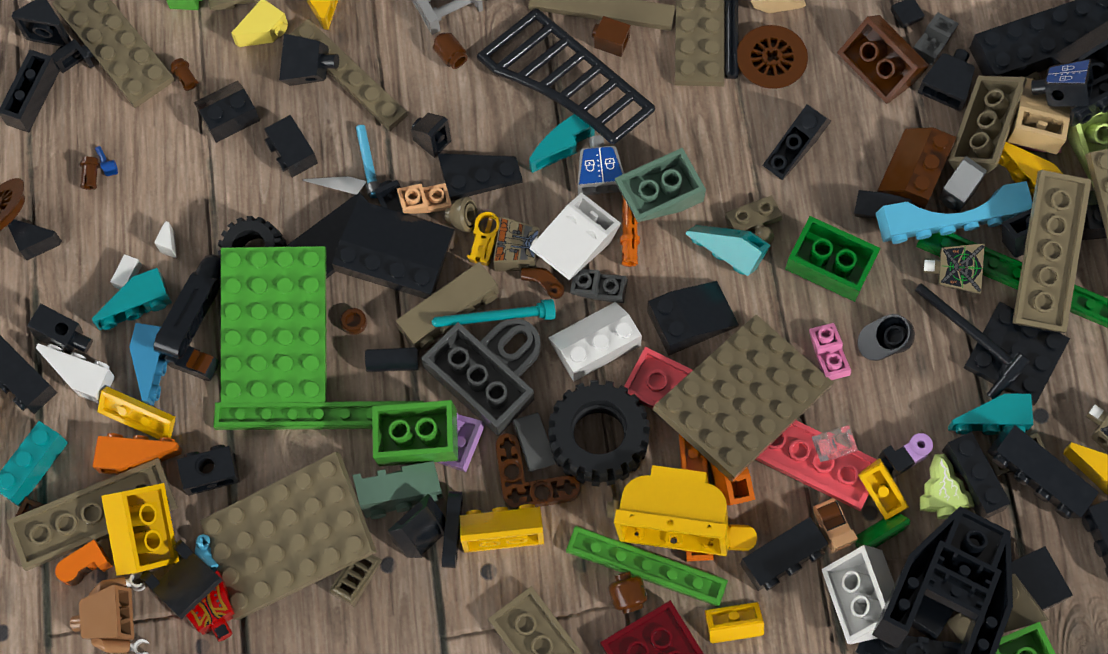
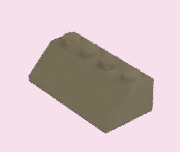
M978 76L948 159L954 170L957 169L965 156L986 169V174L997 167L1027 81L1025 77Z

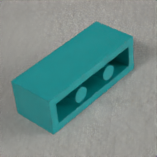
M38 421L0 471V495L20 507L24 498L30 495L68 442L59 433Z

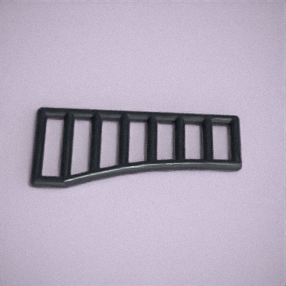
M537 8L530 11L477 54V59L492 73L526 86L554 100L587 123L611 144H616L655 111L654 104ZM535 20L544 26L499 63L490 58L493 53ZM553 33L560 39L519 73L507 69L549 34ZM567 46L575 52L571 58L541 82L529 78ZM585 60L592 66L561 93L550 88V86L581 61ZM600 73L609 80L579 105L569 99ZM616 87L625 93L621 99L599 117L595 118L587 112ZM633 101L642 108L615 132H612L605 126L608 121Z

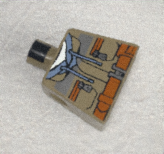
M501 217L493 261L494 270L521 271L522 268H536L539 256L530 250V247L540 236V228Z

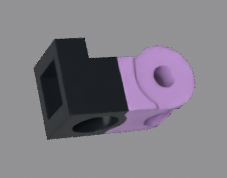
M918 433L906 445L896 451L890 445L882 450L878 458H881L894 479L923 461L931 452L933 442L928 435Z

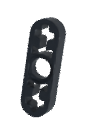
M449 491L442 551L443 568H456L460 515H462L463 507L462 491Z

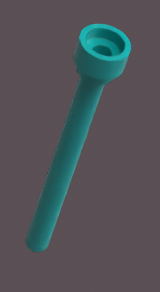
M553 299L541 300V303H537L536 306L434 317L432 325L434 327L453 326L457 322L462 325L538 316V318H543V320L555 319L556 310Z

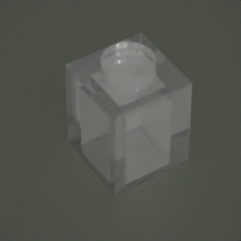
M849 425L812 436L820 462L837 459L858 451Z

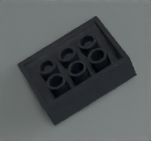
M357 200L340 239L332 266L335 272L427 299L435 292L455 229Z

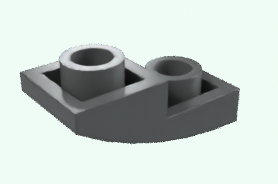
M581 269L572 279L570 293L594 300L624 303L628 279L626 276L601 274L599 270Z
M539 413L513 419L519 445L522 446L528 471L531 472L555 465Z

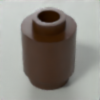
M441 33L434 39L433 49L447 66L457 69L467 61L468 56L466 55L465 48L452 33Z

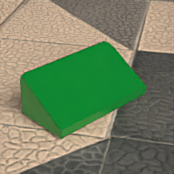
M900 513L887 520L883 518L857 534L858 539L855 545L857 548L863 545L877 548L907 529L911 521Z

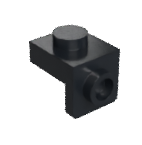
M75 39L65 46L59 47L55 53L50 55L62 73L82 60L90 69L94 67L90 59L93 57V54L85 44L80 46Z
M387 180L379 184L378 188L375 189V193L381 207L403 213L397 193V188H401L398 180Z

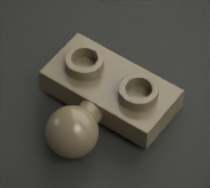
M771 195L725 213V218L731 229L750 232L755 230L754 234L768 244H772L774 232L765 226L781 221L782 213Z

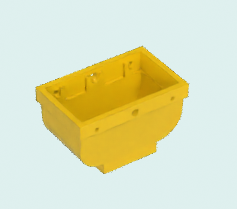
M652 465L651 475L636 477L625 486L620 508L616 509L614 525L620 542L727 556L729 545L727 503L724 494L717 487L708 483L707 472ZM677 539V542L673 544L671 543V540Z

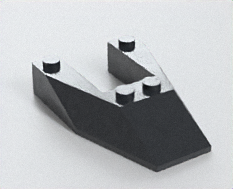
M960 506L909 554L872 635L898 648L909 633L923 596L926 595L971 618L958 654H996L1013 608L1011 531Z

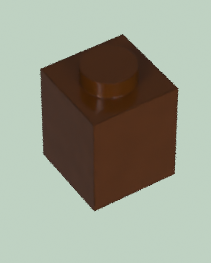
M603 16L600 24L596 23L592 31L591 37L594 38V48L622 57L630 38L631 25Z

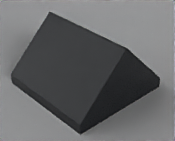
M34 0L12 13L13 20L24 38L28 41L60 47L71 42L69 35L47 0Z

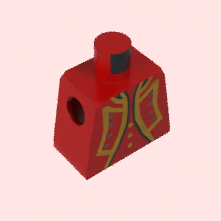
M217 570L215 573L222 579L221 573ZM222 581L186 615L202 635L213 631L218 642L229 638L233 634L227 621L233 618L232 615L235 612L229 601L225 582Z

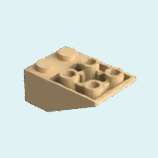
M1026 78L1027 81L1009 131L1007 142L1058 154L1067 138L1070 106H1049L1046 94L1032 95L1031 82L1034 79Z

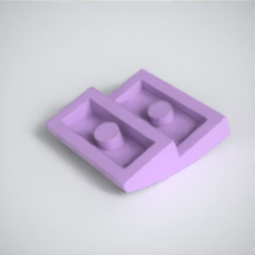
M457 413L458 461L437 463L466 472L485 427L483 421Z

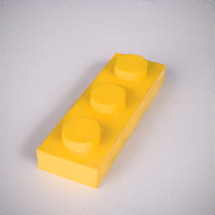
M106 386L101 390L98 413L157 439L172 437L175 416Z

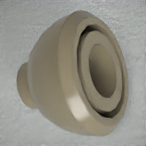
M470 197L460 198L452 204L451 208L445 210V219L460 231H473L475 220L478 216L477 206Z

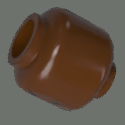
M630 571L615 575L616 581L612 582L608 587L614 608L622 610L623 614L644 608L643 603L647 601L648 595L642 577L638 575L631 576Z

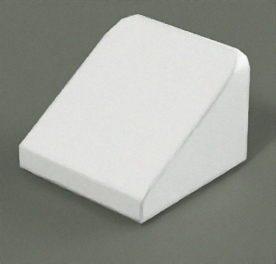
M166 221L155 240V245L160 253L177 258L175 232L170 223Z

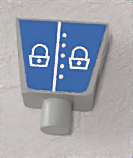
M600 135L590 137V148L580 150L578 195L580 193L594 195L621 192L615 182V178L623 175L624 171L616 146H605L604 137Z

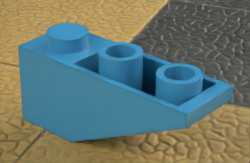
M135 323L129 348L142 401L154 407L155 401L159 400L161 394V387L159 386L161 376H165L167 370V362L164 359L166 355L155 352L153 347L156 335L161 327Z

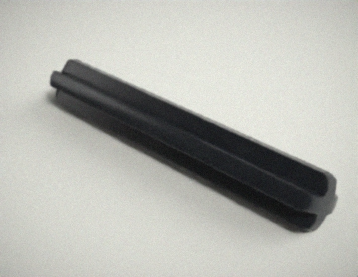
M725 0V77L727 79H736L739 74L737 49L739 46L738 0Z

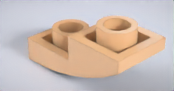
M446 183L422 187V184L397 188L403 213H432L445 211L452 206Z

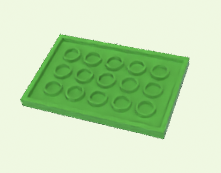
M326 247L221 248V403L327 402Z

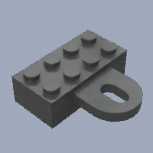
M513 318L500 322L479 341L457 322L421 360L426 371L499 436L513 422V419H516L534 401V390L520 376L538 358L541 349L540 336L532 324L522 319ZM524 334L527 337L526 343L517 352L508 354L504 351V346L515 335Z

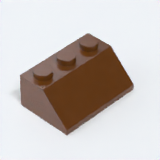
M880 15L867 16L837 52L886 104L912 86L930 66Z
M934 127L905 129L877 192L911 199L913 205L925 209L956 136Z

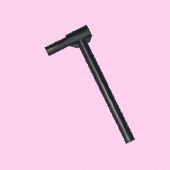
M922 283L916 287L915 292L1003 363V375L987 393L991 399L997 398L1007 385L1018 377L1030 360L1020 352L1009 355Z

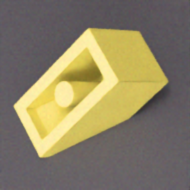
M260 0L231 34L235 45L238 47L273 43L286 32L288 22L284 12L266 0Z

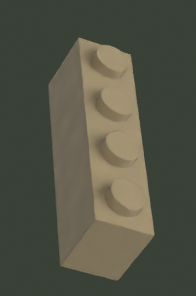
M478 262L396 320L397 327L413 348L418 350L421 348L423 350L427 349L434 343L435 338L442 333L445 335L453 327H434L432 325L434 317L475 313L476 309L483 304L488 305L497 298V294H499L498 284L483 265Z

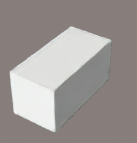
M124 254L110 281L113 287L120 290L133 276L138 275L142 267L140 261Z

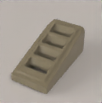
M373 554L364 558L372 563L370 568L360 562L344 568L329 592L355 607L382 562V559ZM356 566L365 571L366 574L363 577L353 571V568ZM349 575L359 580V584L356 585L347 580ZM344 584L354 590L352 594L341 589Z

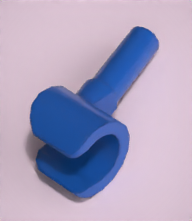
M101 146L96 147L95 150L100 158V166L105 176L118 174L115 160L108 161Z

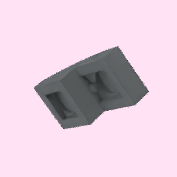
M937 12L913 49L927 63L933 65L959 23Z

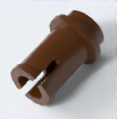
M183 58L174 60L170 65L172 74L178 77L185 91L194 89L198 81L190 71L188 61H184Z
M83 157L80 162V167H82L80 187L85 190H91L92 186V189L95 190L97 188V169L100 168V163H98V159L95 157Z

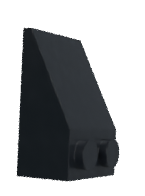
M717 281L674 290L648 301L647 313L668 356L739 327Z

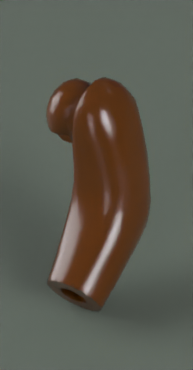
M527 267L521 269V280L539 283L553 299H559L563 296V285L546 268Z

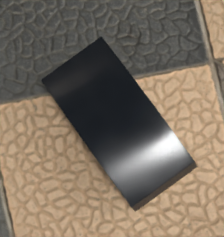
M859 190L854 214L856 217L877 219L875 213L881 207L902 202L912 204L913 201L896 195Z

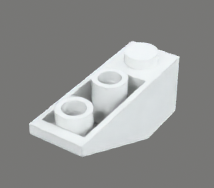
M38 343L36 349L78 396L99 403L101 390L106 386L111 387L115 376L109 370L110 367L107 364L97 360L94 363L88 362L84 356L72 352L71 355L62 352L63 349L53 344L44 346Z

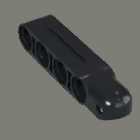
M211 254L205 256L197 270L189 276L156 335L153 346L155 352L178 359L184 356L221 286V258L218 255Z

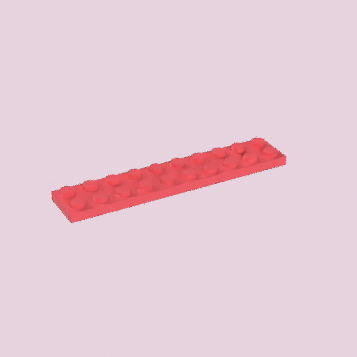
M645 347L624 387L628 388L630 396L635 394L640 399L639 403L653 409L659 400L693 370ZM796 420L755 460L861 511L869 493L858 474L877 459Z

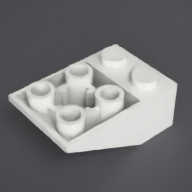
M580 193L531 245L530 250L570 280L611 243L621 223L583 193Z

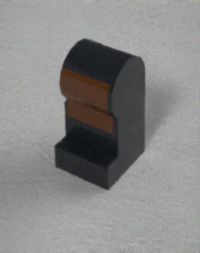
M191 346L187 348L181 359L168 355L164 358L170 367L206 381L212 380L220 364V361L215 357L200 352V350Z

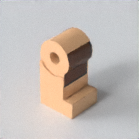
M834 498L813 506L819 528L829 543L828 546L832 554L855 544L858 538L854 530H851L838 502Z

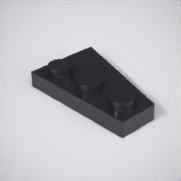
M437 153L451 201L523 183L515 156Z

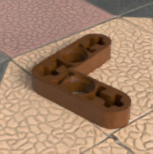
M505 433L498 437L496 453L505 505L509 509H519V506L525 504H534L535 507L571 502L578 498L580 484L572 476L525 482L518 439L510 433ZM504 441H509L511 445H515L511 447L512 458L518 457V459H507L505 448H500L504 446ZM507 466H516L519 469V474L515 478L506 477L504 470ZM565 483H570L571 487L576 488L572 490L570 495H567L566 491H557L558 497L554 498L552 485L556 484V490L563 489ZM540 486L546 487L550 492L549 496L544 500L537 499L534 495L535 489ZM530 488L531 502H527V496L519 498V503H514L513 499H508V497L512 496V492L517 491L518 495H526V489Z

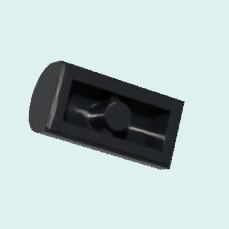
M416 348L366 349V372L419 370V351Z

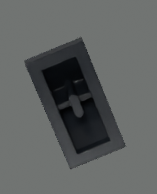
M15 219L8 224L20 253L27 261L59 246L62 242L53 230Z

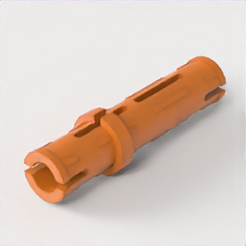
M622 195V236L620 237L622 265L633 267L638 265V245L640 244V237L637 231L638 222Z

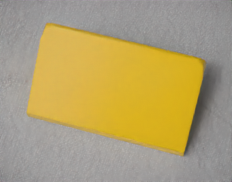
M881 458L858 474L885 520L909 508L906 499Z
M758 602L705 610L711 643L764 635V621Z

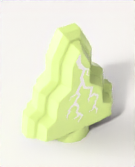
M935 454L929 468L930 479L924 484V494L920 496V511L937 512V519H947L960 506L965 509L974 507V502L971 494L965 490L963 481L954 475L953 465L946 455Z

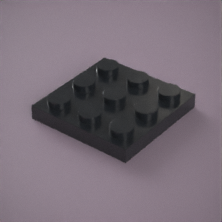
M999 302L982 333L1009 355L1020 352L1030 360L1018 377L1011 381L1004 390L1011 394H1031L1032 405L1034 406L1070 338L1059 332L1013 324L1015 309ZM977 342L963 368L992 384H995L1003 375V363Z

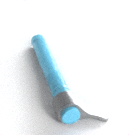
M365 125L356 126V132L367 179V193L369 197L377 198L375 189L381 183L377 182Z

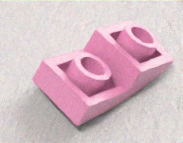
M831 323L809 329L821 372L831 380L850 376L851 369L842 350L843 343L835 324Z

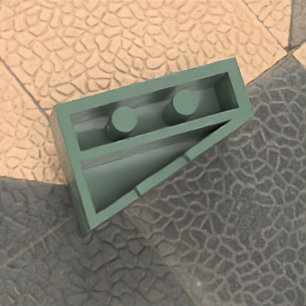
M434 461L402 466L401 470L386 474L385 469L378 470L376 472L377 476L362 478L361 473L352 475L359 505L366 518L380 519L385 517L387 512L395 510L398 513L409 511L412 509V506L420 502L427 494L436 503L438 499L443 498Z

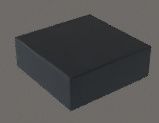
M903 0L892 5L890 9L902 29L923 20L925 16L916 0Z

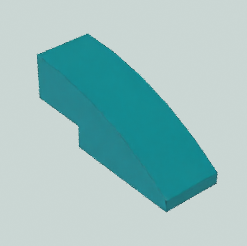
M575 114L556 126L536 147L529 158L531 172H536L576 154L577 143L594 136L595 130Z

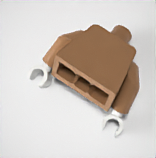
M133 573L129 579L119 577L99 582L89 593V596L80 600V615L71 617V629L74 632L80 631L82 639L91 640L94 647L106 653L129 654V651H133L136 654H149L147 652L140 653L137 649L141 643L150 644L147 640L139 639L135 643H130V640H134L132 592L131 588L128 587H132L134 591L144 590L146 588L145 583L134 584L136 579H141L142 573Z

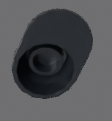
M890 314L884 316L862 329L858 337L859 351L865 358L872 361H879L893 354L905 352L914 343V327L908 319L901 315Z

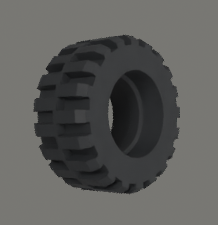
M591 380L590 386L585 387L584 383L575 385V391L567 390L563 394V400H557L554 405V412L550 414L549 444L554 455V461L558 467L562 466L564 473L567 476H575L579 483L584 484L585 481L592 482V486L598 487L602 482H606L607 486L615 484V480L619 478L622 481L628 478L631 471L635 472L639 468L641 460L645 458L649 444L650 423L647 420L645 407L639 405L640 399L635 394L630 396L628 388L622 385L619 389L615 388L614 382L607 380L605 385H598V380ZM589 414H608L617 419L623 426V441L612 452L606 454L589 453L579 447L575 441L574 428L577 422Z

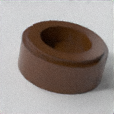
M350 308L343 312L340 323L347 334L357 335L365 330L367 319L360 309Z

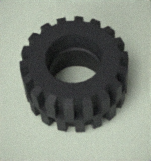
M247 216V220H244L242 217L238 218L235 225L231 222L227 225L230 229L227 232L223 230L221 234L224 239L218 242L220 248L244 247L249 241L258 238L264 240L265 247H285L287 245L286 240L282 237L283 235L270 222H266L261 217L255 219L253 216ZM221 250L218 251V256H219L220 258H221Z

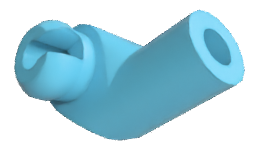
M206 534L199 535L196 539L195 554L216 572L219 565L212 558L210 537Z

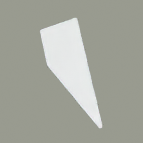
M349 176L303 179L306 182L355 195L359 193L366 183L364 180Z

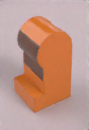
M93 539L62 559L55 568V574L66 585L75 586L83 580L85 575L96 568L105 572L113 567L102 546Z

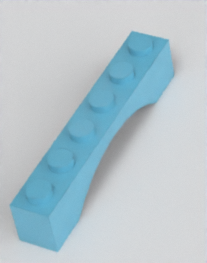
M1027 181L1001 186L986 203L961 213L945 214L931 212L909 202L885 205L875 214L882 241H892L893 244H899L907 241L910 237H916L917 240L931 237L933 233L940 232L941 236L949 235L956 232V229L964 228V231H972L978 229L979 225L988 224V227H995L1001 225L1003 221L1031 209L1033 202Z

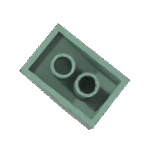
M683 148L615 178V182L637 222L682 212L704 202L706 188Z

